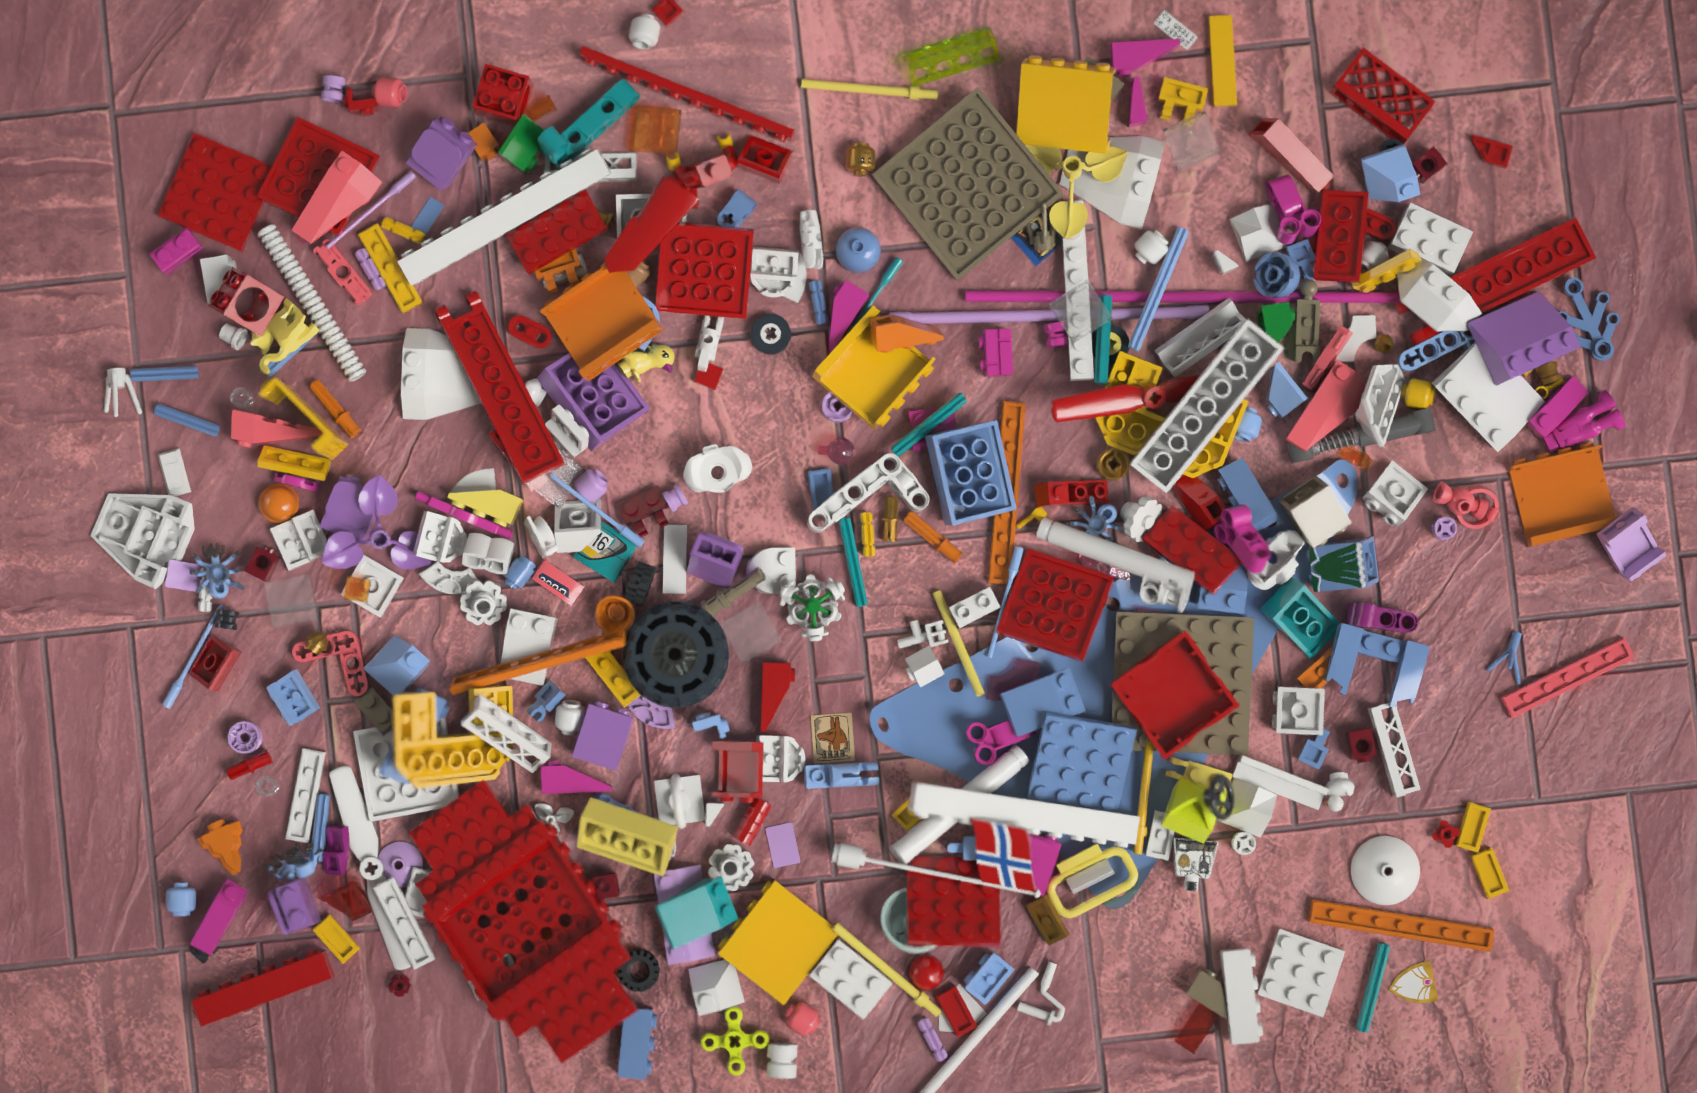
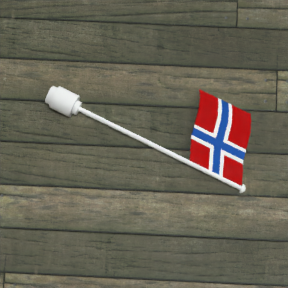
M971 817L976 834V861L981 880L866 857L867 852H862L863 847L841 843V845L835 844L832 862L837 863V866L859 870L860 865L864 866L865 862L1035 895V898H1038L1041 894L1039 889L1036 890L1031 870V842L1027 828Z

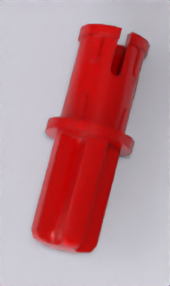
M266 749L252 757H245L244 761L227 768L226 772L229 779L234 780L249 772L253 774L255 770L271 764L273 761Z

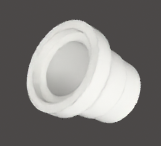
M226 323L220 331L219 338L230 344L233 349L239 350L247 339L248 331L242 327L237 328Z

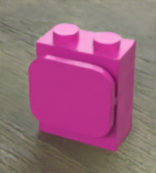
M1029 833L1031 842V870L1036 890L1039 889L1040 895L1044 896L1061 843L1057 842L1058 837L1048 836L1047 833H1045L1044 837Z

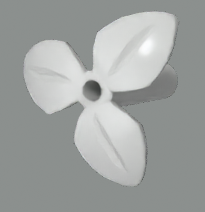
M547 803L535 804L537 816L540 819L546 820L547 824L551 822L556 827L558 834L560 828L556 822L559 821L566 824L574 816V810L569 807H560L556 814H553L551 805Z

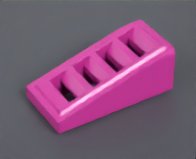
M1138 76L1134 77L1131 83L1128 128L1145 125L1147 122L1140 77Z

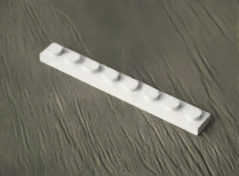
M1083 200L1073 201V203L1084 204ZM1084 227L1079 234L1072 238L1066 239L1062 237L1070 381L1094 380Z

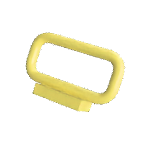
M1095 843L1058 862L1057 867L1060 873L1049 880L1046 892L1060 916L1073 918L1132 888L1138 880V871L1131 856L1125 849L1114 846L1102 851L1099 844ZM1112 856H1119L1122 859L1129 873L1126 881L1072 909L1064 908L1055 891L1058 884L1065 881L1068 877Z

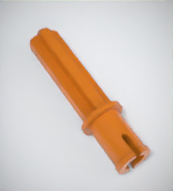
M317 379L310 384L311 391L336 419L335 424H339L350 439L356 437L362 429L350 417V412L342 408L320 380Z
M910 511L905 516L904 522L937 549L936 552L940 551L953 564L963 555V552L948 541V537L945 539L913 511Z

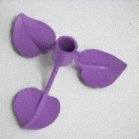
M380 475L373 477L364 485L358 499L359 507L364 514H375L376 528L371 530L369 540H359L356 542L352 533L338 531L328 538L322 557V563L328 567L337 569L350 568L357 565L363 558V551L358 545L372 544L375 548L382 549L387 545L395 544L390 554L393 563L399 568L415 569L431 564V560L413 556L417 533L404 531L400 534L398 541L389 540L386 530L381 528L379 514L388 515L393 512L397 506L398 497L395 489Z

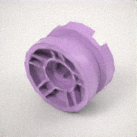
M828 392L822 401V411L825 417L835 423L848 420L853 412L842 402H840L842 408L836 411L833 405L840 401Z
M242 721L231 727L227 738L233 750L244 754L257 750L262 744L263 735L258 725L253 722ZM247 733L249 735V740L243 742L244 740L241 737V734Z

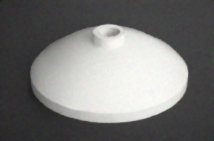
M1378 836L1364 842L1355 852L1351 861V879L1356 890L1366 900L1379 905H1393L1405 900L1415 890L1420 877V865L1415 852L1407 843L1391 836ZM1386 867H1390L1392 870L1388 876L1384 874Z

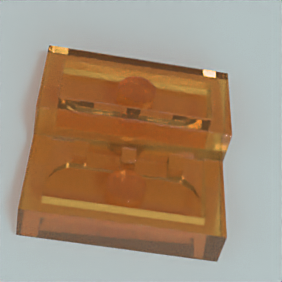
M633 105L628 150L631 152L654 153L656 155H674V153H677L682 110Z

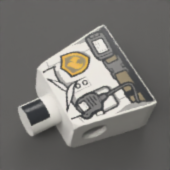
M1173 838L1174 872L1177 876H1185L1184 890L1198 891L1199 878L1209 879L1218 842L1205 841L1203 844L1193 839Z

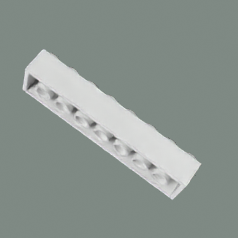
M1246 318L1130 461V465L1167 493L1284 348Z

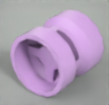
M324 75L322 81L324 90L321 92L320 99L328 102H343L344 94L342 93V88L345 87L346 79L339 76Z

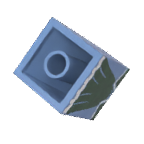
M1374 536L1330 541L1314 548L1308 546L1309 550H1307L1306 557L1307 562L1311 564L1309 582L1313 586L1314 592L1368 588L1379 582Z

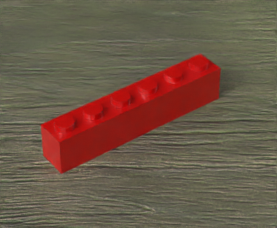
M319 949L305 953V959L298 961L297 957L283 961L285 966L276 969L275 965L262 969L263 974L254 977V974L251 973L240 977V983L233 985L232 981L219 985V990L211 993L210 989L197 993L198 998L192 1000V1004L200 1026L202 1027L335 977L326 951L320 953Z

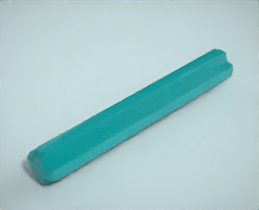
M1106 294L1100 295L1098 301L1094 382L1101 385L1108 382L1112 296Z
M961 392L955 395L891 447L892 452L898 457L966 404V397Z
M850 517L841 518L839 526L856 607H863L868 602Z
M1382 942L1377 944L1356 1025V1030L1360 1032H1369L1391 948L1389 944Z

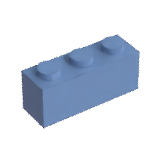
M1243 457L1218 470L1219 479H1217V482L1223 492L1227 490L1230 497L1228 500L1231 506L1247 505L1252 514L1251 524L1257 531L1277 521L1274 508Z
M637 1007L639 1011L623 1021L618 1077L645 1080L647 1074L651 1075L653 1061L648 1059L649 1051H654L655 1037H651L652 1028H656L657 1014H653L654 1008Z

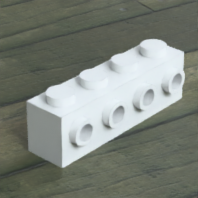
M1249 948L1220 950L1224 996L1228 1012L1229 1043L1235 1045L1260 1042L1259 1036H1263L1262 1023L1257 1021V1013H1260L1259 999H1255L1254 990H1258L1257 976H1253L1252 967L1255 966V955L1250 953Z

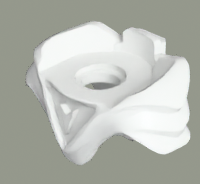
M714 444L704 447L703 453L697 454L688 460L683 478L687 487L694 492H726L734 484L745 480L750 475L752 463L749 455L737 447L726 446L719 448L718 445ZM716 466L724 469V476L720 479H714L711 475L712 469Z
M1281 531L1265 541L1271 552L1276 554L1277 562L1276 564L1267 562L1261 573L1256 574L1247 570L1248 578L1254 586L1267 590L1277 583L1281 585L1287 582L1295 574V568L1299 565L1295 558L1305 543L1304 539L1296 531Z

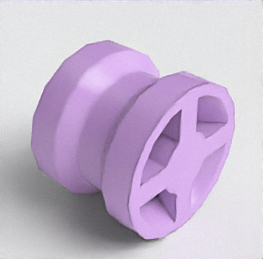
M678 484L672 490L662 492L672 512L677 511L681 505L686 506L689 504Z
M1450 517L1438 518L1431 527L1433 536L1438 540L1450 539L1457 531V524Z

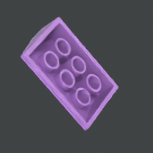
M1540 291L1467 323L1496 386L1581 347L1571 325Z
M568 353L546 367L537 380L556 406L560 404L564 410L568 409L572 413L574 421L587 430L589 434L588 448L592 452L649 411L650 407L629 379L622 374L617 363L592 380L587 381L583 379L579 373L580 368L571 354Z

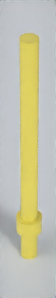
M802 79L801 88L910 97V100H919V98L937 100L938 96L937 90L920 89L918 86L903 88Z
M839 923L833 926L832 930L914 998L913 1002L919 1007H924L935 1017L941 1013L942 1010L929 1000V996L926 993L918 991Z

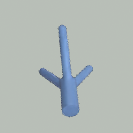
M1513 631L1508 649L1487 667V671H1491L1509 655L1507 668L1512 669L1513 664L1516 684L1520 685L1516 652L1522 634Z

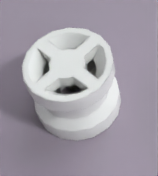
M1238 832L1232 837L1231 846L1236 853L1248 855L1254 851L1256 840L1248 832Z

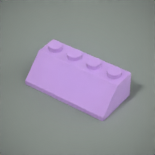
M701 865L666 870L664 877L654 874L659 904L703 880ZM663 929L668 965L715 956L712 933L671 949Z

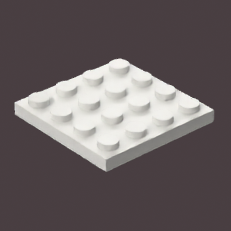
M441 718L438 727H440L438 735H448L446 718ZM394 726L385 736L376 727L353 731L369 822L441 809L460 797L458 784L415 788L411 783L406 785L379 774L394 741Z

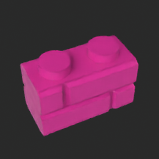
M186 227L179 232L178 236L175 235L151 252L150 256L160 270L168 276L203 251L204 247L194 233Z
M1011 329L983 330V336H979V350L984 349V358L980 359V372H985L986 378L1013 376Z

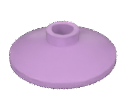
M407 842L391 843L378 856L384 865L383 874L387 879L395 876L400 888L408 886L413 867L423 869V859L419 850ZM396 861L403 863L402 869L395 867Z

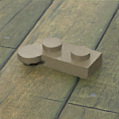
M372 687L354 702L383 736L394 726L393 711Z

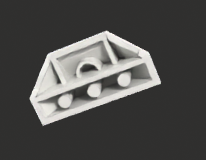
M1421 259L1422 261L1416 264L1414 269L1397 273L1401 303L1436 332L1467 331L1469 329L1467 323L1478 319L1482 314L1469 293L1428 261Z
M1399 364L1375 365L1372 367L1365 390L1361 396L1359 409L1356 410L1357 422L1360 423L1363 431L1379 447H1384L1401 396L1402 387L1406 381Z

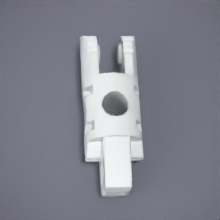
M816 210L800 212V235L804 265L807 268L820 269L823 266V253Z
M704 315L695 351V357L699 358L697 368L699 371L706 372L709 360H715L724 317L717 319L716 330L708 328L710 316Z

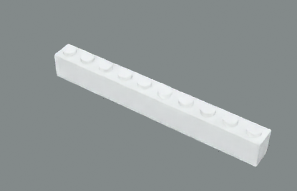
M590 148L579 154L581 156L579 160L573 162L570 159L561 164V170L554 174L551 170L541 175L540 182L534 185L532 181L520 187L522 192L515 196L510 193L500 199L502 203L495 207L492 204L480 210L482 214L476 218L471 215L460 221L462 224L460 227L454 229L451 226L442 231V237L434 241L432 237L421 243V249L417 251L410 249L401 254L403 259L397 262L410 285H416L611 175L612 173L600 151L597 149L593 151Z
M912 782L908 810L914 811V816L928 818V814L937 815L938 820L950 821L951 817L960 818L959 823L973 825L971 817L1026 827L1028 833L1040 834V830L1048 831V836L1062 838L1063 833L1069 834L1070 839L1084 841V837L1093 838L1092 842L1106 844V840L1115 841L1114 846L1127 848L1128 843L1136 844L1140 819L1138 816L914 782Z

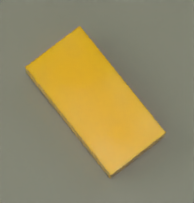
M1467 802L1459 830L1460 834L1457 836L1455 846L1479 852L1491 808Z
M1493 848L1470 855L1487 899L1509 891Z
M331 914L312 929L342 964L361 949Z

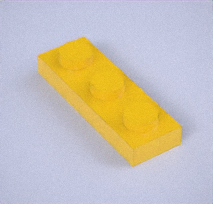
M1408 249L1361 274L1360 283L1351 282L1353 289L1364 293L1370 292L1376 288V285L1393 280L1397 273L1414 269L1415 265L1422 260L1419 253Z
M264 445L258 458V467L325 481L331 467V459Z
M610 651L585 657L623 708L641 696Z

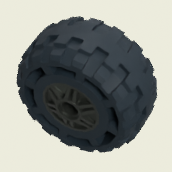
M686 602L661 603L643 612L628 630L626 642L623 646L624 668L633 687L649 701L666 707L691 706L709 697L722 682L729 662L727 638L718 621L701 607ZM675 648L681 650V657L677 661H673L670 658V652Z

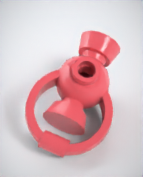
M1440 482L1433 494L1434 503H1447V507L1456 515L1458 521L1471 529L1487 526L1495 520L1500 510L1495 493L1481 485H1473L1467 488L1456 487L1451 490L1450 486ZM1480 492L1490 495L1493 505H1491L1484 520L1469 522L1462 518L1461 515L1471 512L1473 517L1481 520L1488 510L1489 501L1482 498L1475 500L1473 494Z

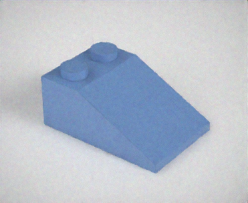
M1228 543L1223 544L1232 552H1234ZM1241 564L1213 596L1197 585L1195 606L1200 609L1244 614L1248 575L1245 566Z
M1070 668L1056 671L1000 694L1016 737L1042 728L1045 712L1074 716L1086 711Z

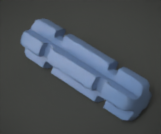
M820 280L811 281L809 287L810 292H812L814 313H816V324L825 325L828 323V316L825 314L826 305L823 292H821L822 284Z

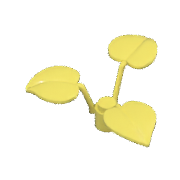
M1025 145L1049 175L1052 174L1053 169L1058 171L1063 168L1064 176L1070 179L1069 203L1064 201L1056 203L1050 210L1049 220L1052 227L1063 238L1069 239L1076 236L1085 227L1088 212L1084 204L1073 203L1074 180L1080 177L1082 169L1087 172L1092 171V176L1097 181L1110 182L1115 180L1122 171L1127 152L1116 147H1109L1106 154L1088 152L1085 157L1086 164L1089 166L1087 167L1076 156H1069L1058 165L1061 161L1059 148Z

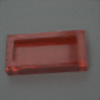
M1199 1002L1174 1041L1194 1054L1219 1015Z

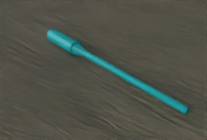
M896 257L885 274L882 275L879 287L847 334L866 314L883 287L892 282V278L903 263L901 259Z

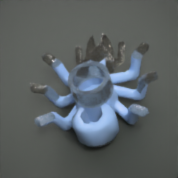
M1090 496L1091 518L1085 511L1077 507L1073 508L1075 512L1081 514L1089 523L1086 524L1079 521L1066 522L1065 525L1084 527L1086 531L1083 532L1099 537L1098 534H1102L1108 541L1113 543L1115 542L1112 537L1105 532L1106 528H1113L1119 531L1125 530L1123 526L1108 524L1113 522L1117 516V509L1112 504L1106 503L1101 505L1096 513L1094 497Z
M210 543L207 547V554L205 546L201 547L202 555L207 557L212 562L211 564L201 561L200 557L195 553L192 554L198 565L210 569L202 572L196 570L189 571L191 575L197 577L207 575V579L195 590L196 593H199L208 583V593L214 599L224 598L229 591L228 585L244 590L245 586L232 582L228 578L229 574L244 571L246 567H238L228 570L226 567L228 563L240 554V551H236L221 564L219 560L225 554L224 544L221 546V553L218 543L215 544V549L213 544Z
M295 842V846L286 850L282 856L275 854L276 857L271 856L273 865L263 864L262 868L268 869L270 874L277 877L280 881H283L288 876L289 880L294 882L295 874L301 879H306L315 873L317 857L323 852V849L320 848L313 854V860H311L313 843H310L306 849V858L304 859L302 850L299 848V842Z

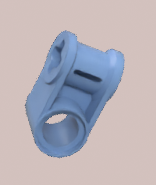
M738 189L719 213L717 218L718 226L739 227L753 212L758 203ZM731 217L732 224L727 223L724 225V218L728 220Z

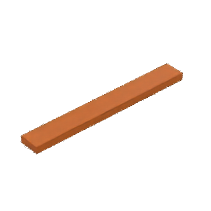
M1003 401L1000 436L1017 508L1026 403ZM1017 509L993 515L988 583L1004 585L1008 583V568L1014 552Z
M620 629L453 677L449 689L451 694L455 695L469 691L471 688H480L620 648L625 645L627 635L624 629Z
M1311 899L1308 919L1309 923L1492 952L1495 929L1313 899Z

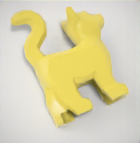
M287 298L283 302L284 307L281 311L274 314L262 336L252 332L250 344L259 347L264 355L259 364L260 371L263 374L271 373L268 368L270 362L282 361L289 353L296 351L302 344L309 341L320 331L313 323L307 326L304 323L305 315ZM276 339L280 345V351L267 354L273 340Z

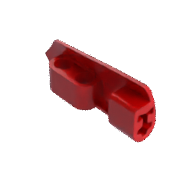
M662 176L638 215L633 216L628 221L606 255L605 263L608 272L635 271L694 207L699 199Z

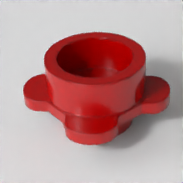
M1443 820L1439 823L1436 832H1433L1432 838L1435 841L1442 842L1444 847L1450 848L1453 846L1455 837L1459 836L1460 831L1457 827L1453 828L1447 821Z

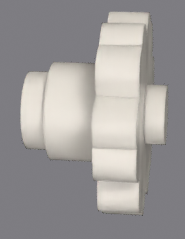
M1150 496L1141 497L1138 503H1125L1120 511V516L1125 522L1123 526L1125 529L1124 533L1136 542L1142 541V537L1162 516V505Z
M479 579L469 583L466 587L467 593H463L460 597V608L462 611L467 612V620L475 625H480L483 621L487 625H492L494 622L501 619V612L507 608V596L501 593V586L490 579L484 583Z
M727 844L724 850L716 849L709 858V863L712 865L708 870L709 876H722L727 890L736 891L739 885H748L749 880L753 877V872L750 869L754 866V860L751 858L750 852H742L740 845Z

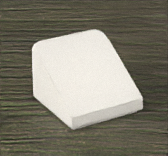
M1218 250L1212 255L1221 276L1239 267L1237 263Z
M725 803L706 804V826H711Z

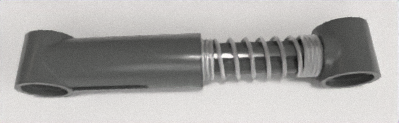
M1431 408L1394 417L1386 441L1436 431ZM1355 425V429L1353 428L1351 431L1346 430L1345 433L1341 431L1339 434L1334 433L1332 436L1328 434L1327 437H1323L1305 452L1286 441L1291 464L1313 459V456L1320 454V452L1324 454V451L1330 452L1332 449L1336 451V448L1343 449L1345 446L1349 448L1350 445H1357L1361 448L1376 444L1363 431L1361 425Z

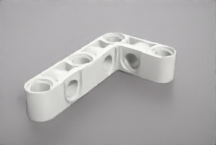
M892 453L886 454L874 464L868 466L814 510L808 518L807 526L814 533L823 532L886 483L913 512H921L927 507L929 495L898 456ZM884 461H893L895 469L892 471L885 469ZM856 488L860 492V497L857 499L849 497L848 490ZM913 496H921L924 500L923 506L914 505L912 502ZM815 516L822 517L824 525L816 527L812 523V518Z

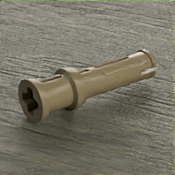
M758 567L725 590L720 589L709 600H703L701 606L715 618L716 613L724 608H730L734 600L767 579L766 575Z

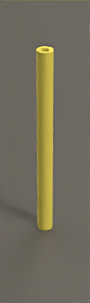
M940 590L933 593V597L975 695L979 697L985 692Z

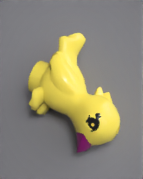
M652 344V347H647L648 353L634 350L622 358V361L617 363V366L627 379L633 376L635 381L639 383L641 382L640 374L650 368H661L671 373L673 369L672 364L675 359L674 351L666 345Z

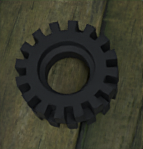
M640 561L637 563L629 582L625 599L640 606L644 604L654 579L656 567Z
M641 949L630 951L631 959L617 969L618 978H620L621 984L626 989L632 990V992L649 990L659 978V962L649 951ZM642 962L647 966L648 973L644 979L637 980L631 976L630 967L633 963Z

